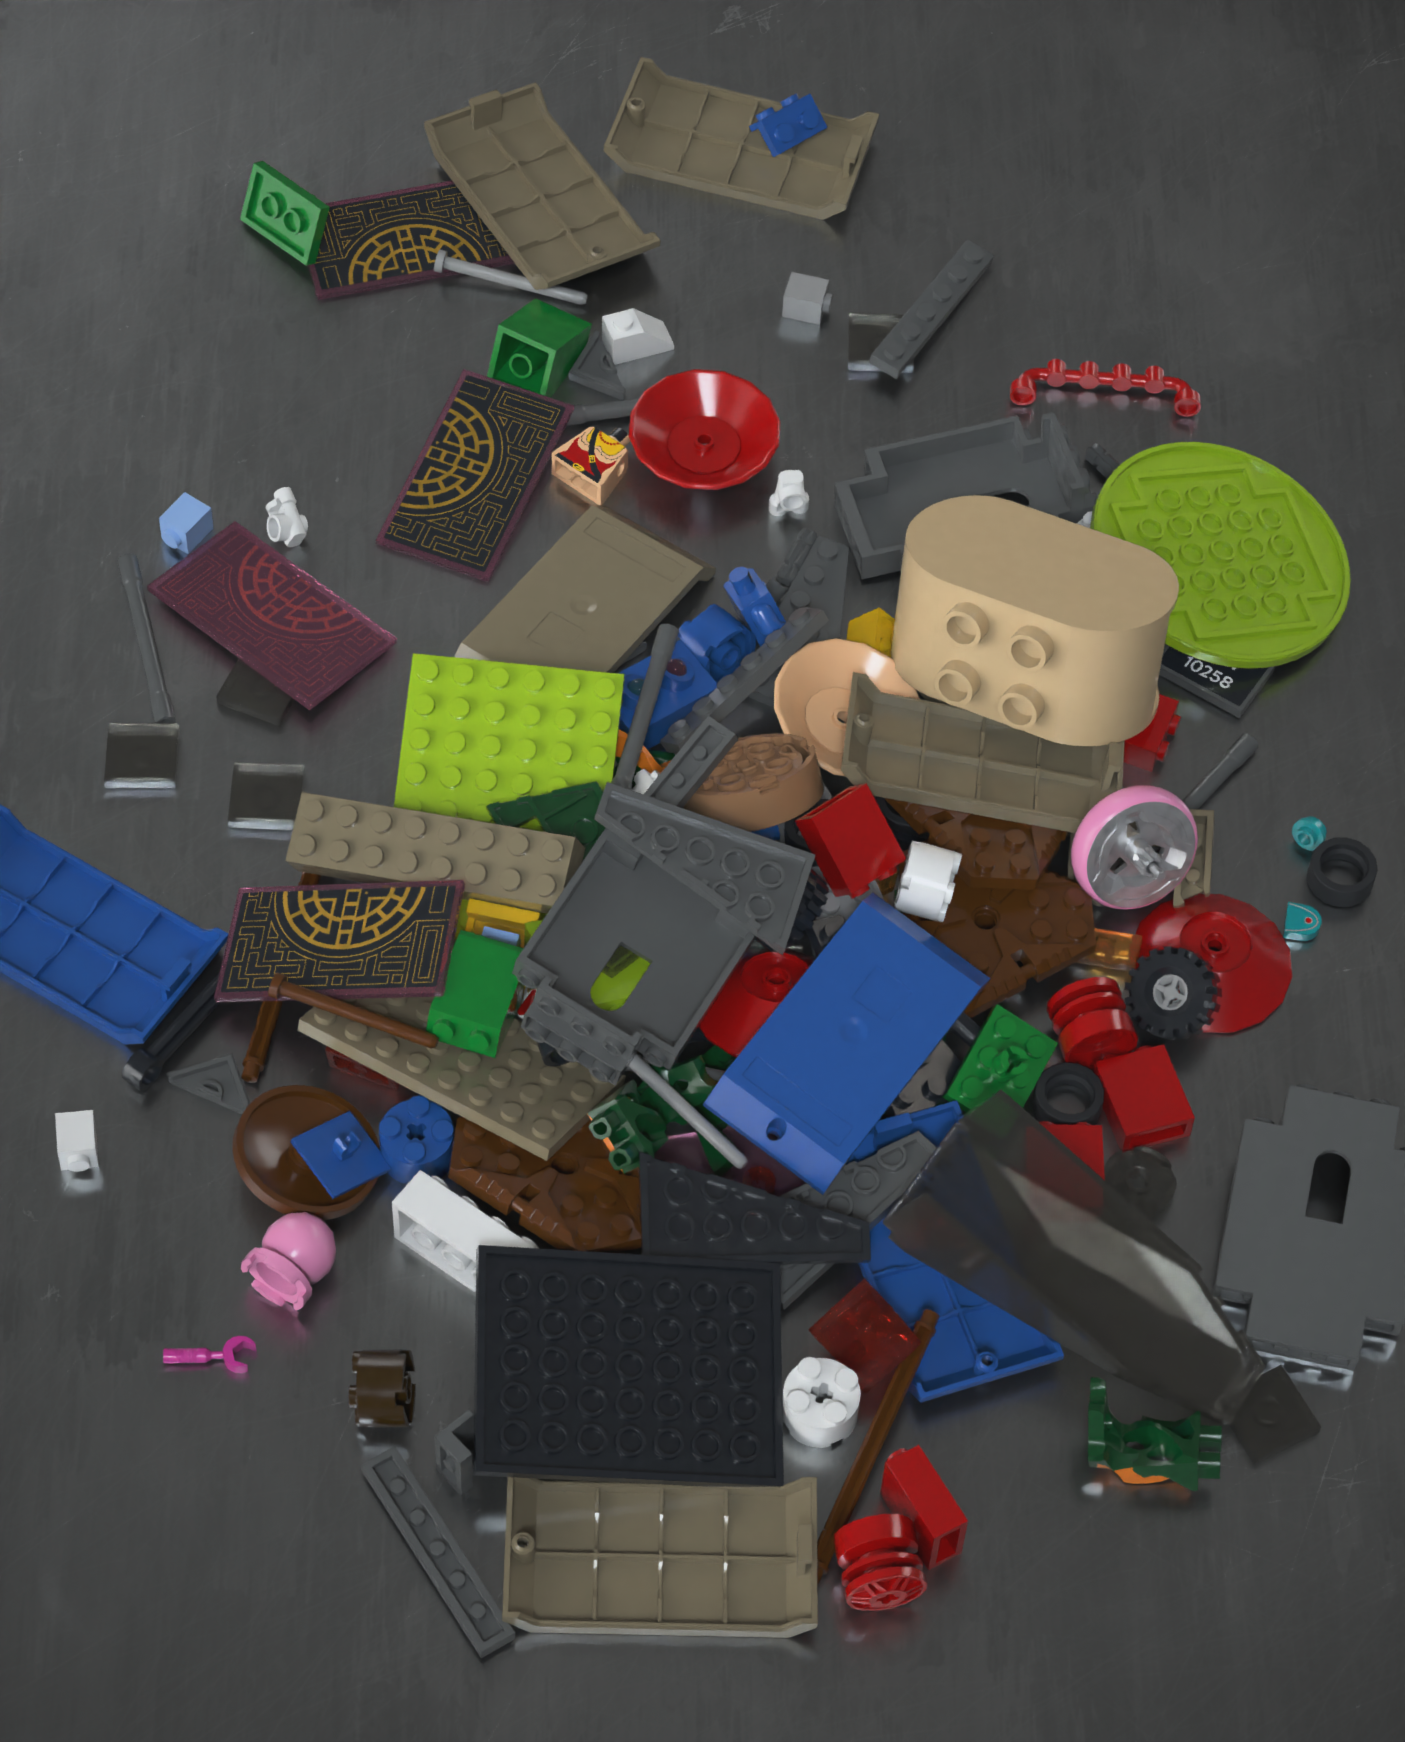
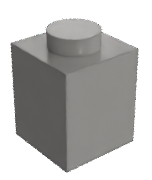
M791 272L784 293L782 317L820 325L824 312L830 313L833 294L828 293L829 280Z

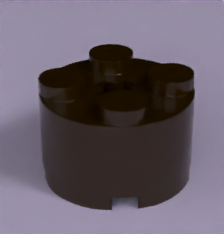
M411 1350L354 1351L352 1369L353 1373L357 1374L356 1385H350L348 1396L349 1407L351 1409L355 1408L356 1426H361L362 1428L410 1427L409 1423L413 1421L416 1399V1384H412L411 1375L408 1373L415 1371Z

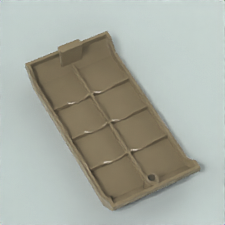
M640 57L604 144V152L627 173L824 220L846 210L878 124L879 114L867 111L853 119H847L820 112L827 125L826 129L773 157L759 129L751 132L749 126L758 121L755 115L770 107L774 111L781 109L782 105L780 102L668 76L652 59Z
M536 82L504 94H500L496 89L470 98V106L424 122V128L435 159L535 290L553 287L660 246L661 240L655 232L644 234L548 112L542 89Z
M591 505L460 643L454 657L614 673L698 581L706 582L712 578L716 568L606 506Z
M853 672L841 771L854 786L867 783L873 796L1076 833L1083 818L1099 801L1111 793L1122 789L1124 741L1110 742L1108 745L1073 746L1055 743L957 706L880 692L869 679V676Z
M508 1477L502 1621L530 1633L789 1638L815 1629L818 1625L817 1477H801L781 1487H703L620 1482L545 1481L538 1478Z

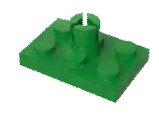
M264 161L253 163L240 220L308 266L316 263L330 207Z
M996 1004L992 1007L942 1098L949 1102L957 1100L961 1110L1002 1136H1006L1013 1127L1058 1042Z

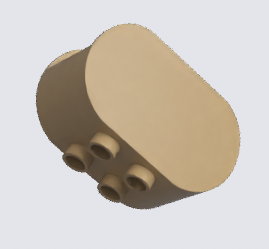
M980 495L946 499L925 508L914 517L907 528L891 645V658L894 660L895 669L898 674L917 691L952 706H957L1006 724L1012 728L1055 743L1073 746L1108 745L1110 742H1121L1132 738L1146 729L1156 715L1159 703L1157 684L1169 617L1178 598V579L1172 567L1162 557L1147 548L1003 498Z

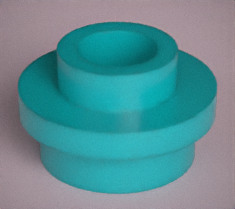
M1308 816L1301 818L1292 827L1294 840L1306 850L1314 851L1326 840V827L1316 817Z

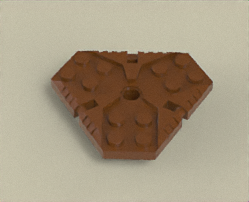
M884 798L918 834L924 832L930 834L927 844L962 854L957 875L968 887L1034 890L1057 854L1061 841H1065L1069 834L1067 831Z
M926 839V840H924V841H922V842L927 844V843H928V839ZM909 849L903 851V853H904V855H905L906 858H907V854H908ZM905 861L898 864L899 883L906 865ZM1046 870L1034 890L968 887L955 874L953 881L955 888L943 922L933 920L921 921L930 919L904 912L901 913L991 978L984 989L964 1011L969 1018H972L1023 991L1026 988V980L1033 977L1036 982H1039L1095 952L1096 937L1092 898L1081 888L1078 882L1065 876L1058 875L1059 873ZM1019 960H1020V961L1022 962V964H1023V966H1021V967H1019V966L1016 964V962L1019 961Z
M464 1117L457 1118L448 1172L449 1179L506 1216L512 1210L521 1215L519 1221L521 1226L558 1250L621 1253L641 1248L639 1166L623 1174L622 1170H614L608 1160L610 1153L608 1147L603 1140L595 1138L588 1127L591 1120L581 1127L546 1161Z

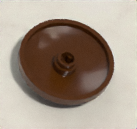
M288 1085L268 1090L255 1098L247 1106L234 1132L233 1157L236 1168L244 1183L266 1205L283 1214L307 1212L322 1218V1220H329L346 1215L360 1206L372 1191L378 1177L332 1199L291 1144V1139L351 1111L379 1150L380 1145L367 1119L356 1107L342 1097L313 1086Z

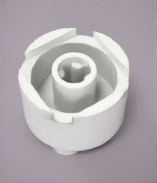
M912 840L905 861L904 872L901 875L894 908L907 914L943 922L948 904H950L955 888L953 881L955 874L958 872L962 854Z
M806 1357L792 1369L784 1384L782 1408L783 1422H785L790 1430L789 1433L795 1440L809 1447L825 1448L831 1446V1443L841 1439L844 1440L850 1436L857 1423L861 1397L857 1374L844 1364L828 1358Z

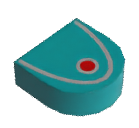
M1288 902L1283 938L1297 941L1314 939L1318 935L1322 924L1319 912L1308 905Z

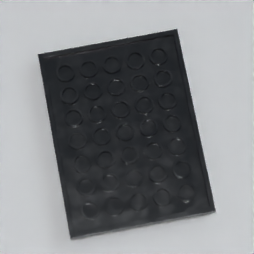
M478 1245L476 1249L473 1475L703 1487L784 1486L780 1263Z

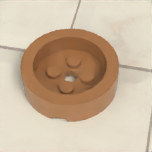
M773 733L738 738L735 745L689 799L683 809L749 832L789 821L812 808L823 795L824 786L814 745L809 746L806 738L792 734Z

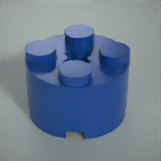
M717 604L710 605L692 621H685L679 628L678 637L717 683L723 677L732 674L741 666L742 659L755 651V634Z
M420 1095L413 1096L409 1100L400 1102L389 1109L379 1124L380 1151L385 1162L391 1168V1171L387 1173L396 1181L408 1184L420 1170L430 1177L437 1176L440 1179L449 1171L454 1138V1127L449 1114L438 1104L428 1101L427 1098Z

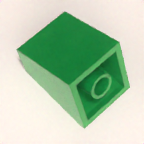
M533 299L498 325L486 381L549 401L568 376L572 366L585 348L592 323L541 300Z
M460 930L430 1006L426 1031L435 1034L440 1042L496 1058L521 1005L524 985L518 981L517 977L512 974L517 957L524 948Z

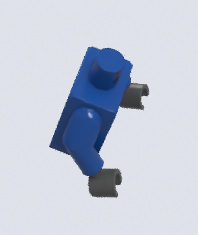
M737 567L729 574L730 580L725 582L723 587L743 624L755 634L756 642L761 647L765 643V638L770 633L779 630L786 624L776 602L783 597L789 588L781 585L783 579L777 575H774L765 584L753 568ZM818 630L804 645L815 642L821 632Z

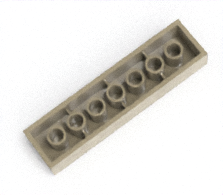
M302 792L285 861L299 872L393 888L456 886L454 898L464 900L471 898L547 914L581 865L585 847L576 837Z

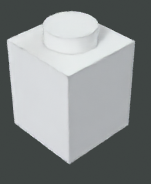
M93 1110L55 1113L57 1153L61 1171L80 1172L91 1167H99L97 1133Z

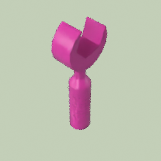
M235 1336L225 1343L223 1351H211L206 1347L164 1348L163 1363H207L211 1359H224V1363L229 1370L234 1373L248 1372V1365L235 1361L234 1355L243 1348L257 1352L256 1344L246 1336Z

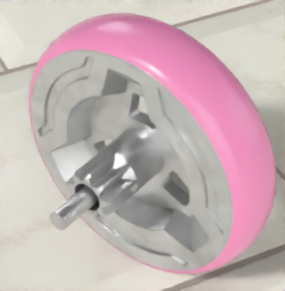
M1136 785L1111 793L1099 801L1086 814L1075 833L1071 848V864L1077 882L1094 901L1110 908L1129 910L1157 902L1180 884L1194 861L1198 844L1195 820L1189 808L1180 798L1160 787ZM1135 821L1138 829L1135 830L1129 823ZM1152 845L1161 847L1158 855L1153 850ZM1121 857L1125 863L1115 871H1112L1110 868Z

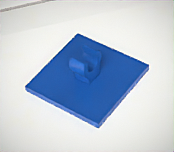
M351 1111L300 1134L290 1141L332 1199L391 1171L381 1151Z

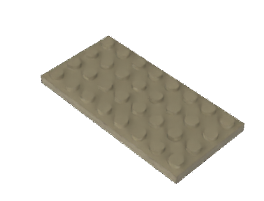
M440 980L437 981V985L434 987L334 989L327 996L426 1031L430 1006ZM313 1007L302 1016L298 1024V1031L546 1161L590 1120L587 1113L624 1085L626 1077L622 1075L615 1086L610 1082L599 1081L590 1074L589 1069L578 1062H569L561 1066L545 1065L537 1042L526 1034L525 1030L520 1027L522 1022L514 1019L496 1058L440 1041L436 1048H428Z

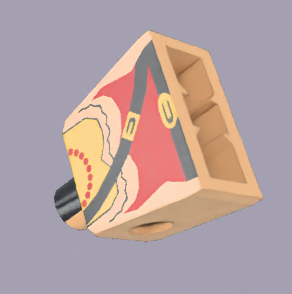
M596 427L587 428L552 452V475L602 506L628 469V450L626 446L630 443L629 435L625 430L618 427L609 435H606Z

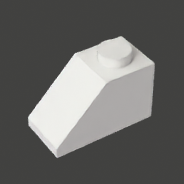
M634 308L602 316V342L607 352H609L614 365L674 350V343L664 322Z

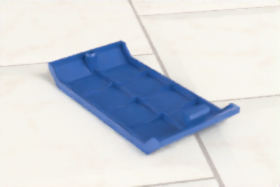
M0 804V972L121 1043L143 1044L229 940V934L218 927L202 929L26 829L10 809Z
M872 892L860 903L722 1075L703 1106L823 1195L850 1157L991 978ZM774 1134L777 1140H770L768 1135Z
M957 1100L911 1114L907 1112L879 1120L845 1164L847 1165L853 1161L858 1163L877 1154L879 1149L917 1131L945 1155V1162L870 1230L871 1260L869 1263H858L898 1363L913 1333L914 1324L920 1320L925 1309L932 1310L940 1316L935 1326V1336L931 1338L908 1389L920 1403L1064 1359V1353L1059 1342L1049 1335L967 1140L962 1111Z

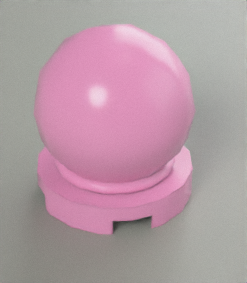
M307 1212L286 1214L268 1227L262 1239V1248L255 1247L246 1255L241 1262L242 1272H248L249 1270L250 1274L255 1278L251 1283L252 1287L266 1299L281 1307L287 1301L293 1304L294 1310H299L312 1296L311 1285L327 1275L335 1262L336 1244L333 1231L322 1218Z

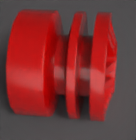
M1091 977L1078 980L1057 991L1047 1002L1046 1011L1052 1021L1053 1030L1059 1036L1058 1044L1065 1062L1078 1063L1094 1070L1095 1062L1111 1054L1119 1056L1131 1053L1137 1046L1138 1036L1130 1016L1125 1012L1126 1004L1121 997V990L1115 980L1107 977Z
M900 1514L867 1516L850 1522L834 1534L833 1544L837 1562L845 1570L841 1577L842 1585L845 1587L844 1595L846 1603L851 1608L861 1611L890 1609L907 1604L920 1597L926 1591L927 1579L926 1575L922 1572V1559L916 1555L919 1545L914 1523L909 1517Z

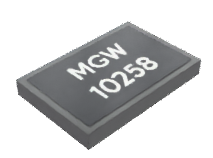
M1166 644L1159 675L1240 719L1274 673L1275 666L1248 669L1217 665L1184 654Z

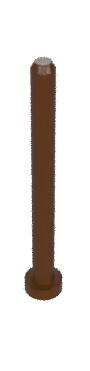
M279 972L274 975L270 983L268 996L279 1000L281 996H285L428 1048H436L439 1038L433 1033L287 982V975Z

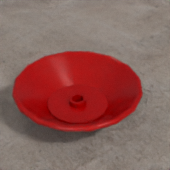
M693 369L666 376L642 393L630 412L629 439L638 459L658 478L686 489L719 490L742 484L767 467L779 447L781 422L770 398L752 382L725 371Z
M1198 894L1183 900L1185 906L1173 908V900L1161 903L1139 923L1129 947L1131 968L1137 969L1140 965L1137 960L1141 956L1149 957L1151 955L1149 951L1156 948L1164 950V947L1172 946L1200 955L1203 960L1208 961L1213 966L1212 972L1218 974L1220 982L1217 983V988L1222 989V997H1217L1216 1003L1221 1006L1219 1012L1213 1011L1211 1018L1214 1021L1210 1026L1205 1024L1202 1027V1033H1234L1259 1024L1283 1003L1293 977L1290 948L1276 924L1251 904L1223 894H1210L1208 897H1205L1204 894ZM1210 947H1215V948H1217L1219 951H1213V950H1211V949H1209V948H1210Z
M767 949L748 950L699 1025L707 1040L731 1056L738 1057L817 957L785 949L783 955L774 949L773 951H768Z

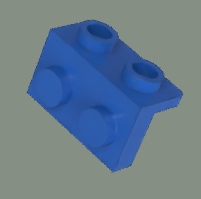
M797 93L780 102L782 105L781 109L774 111L770 107L755 115L758 121L750 125L749 128L751 132L759 129L773 157L827 128L811 94L799 98Z

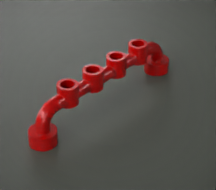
M1053 359L1047 363V368H1031L1024 371L1010 385L1011 401L1022 406L1029 405L1036 400L1037 386L1034 381H1047L1053 387L1062 386L1066 382L1079 383L1085 389H1093L1098 385H1109L1117 391H1126L1131 387L1145 388L1147 392L1152 394L1160 393L1163 389L1174 390L1177 392L1174 397V409L1178 415L1191 417L1198 414L1201 409L1200 394L1193 390L1184 380L1164 376V370L1159 366H1150L1145 370V375L1132 374L1131 367L1123 363L1115 365L1112 368V372H1099L1098 364L1092 361L1083 362L1079 370L1066 369V363L1063 360Z

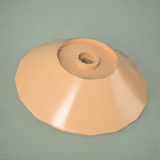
M834 638L808 643L784 662L774 682V711L784 734L804 737L809 746L814 745L820 768L833 775L846 777L841 771L853 672L869 676V679L880 692L920 699L917 690L911 687L898 674L892 658L867 644Z

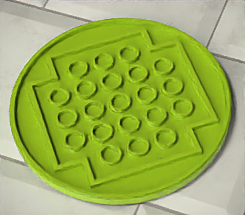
M1175 442L1158 445L1133 455L1118 466L1106 480L1095 501L1090 529L1147 548L1162 557L1174 570L1178 579L1179 592L1176 605L1169 617L1165 644L1184 654L1209 663L1234 668L1251 669L1283 665L1295 661L1319 647L1330 636L1346 609L1350 594V566L1343 541L1334 523L1317 500L1303 486L1277 467L1256 456L1212 443Z

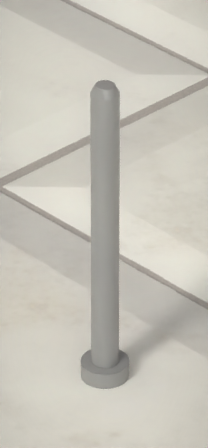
M439 249L436 256L435 272L443 273L444 269L579 305L587 303L588 295L585 292L558 285L547 289L535 290L524 276L448 257V251Z
M636 1054L628 1067L731 1164L739 1169L745 1167L748 1163L746 1156Z

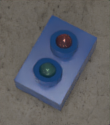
M681 639L676 642L672 658L666 668L643 744L647 749L661 743L660 740L668 734V729L672 724L684 719L693 710L692 707L698 700L707 697L717 688V682ZM652 655L617 673L624 674L625 676L619 729L627 734Z

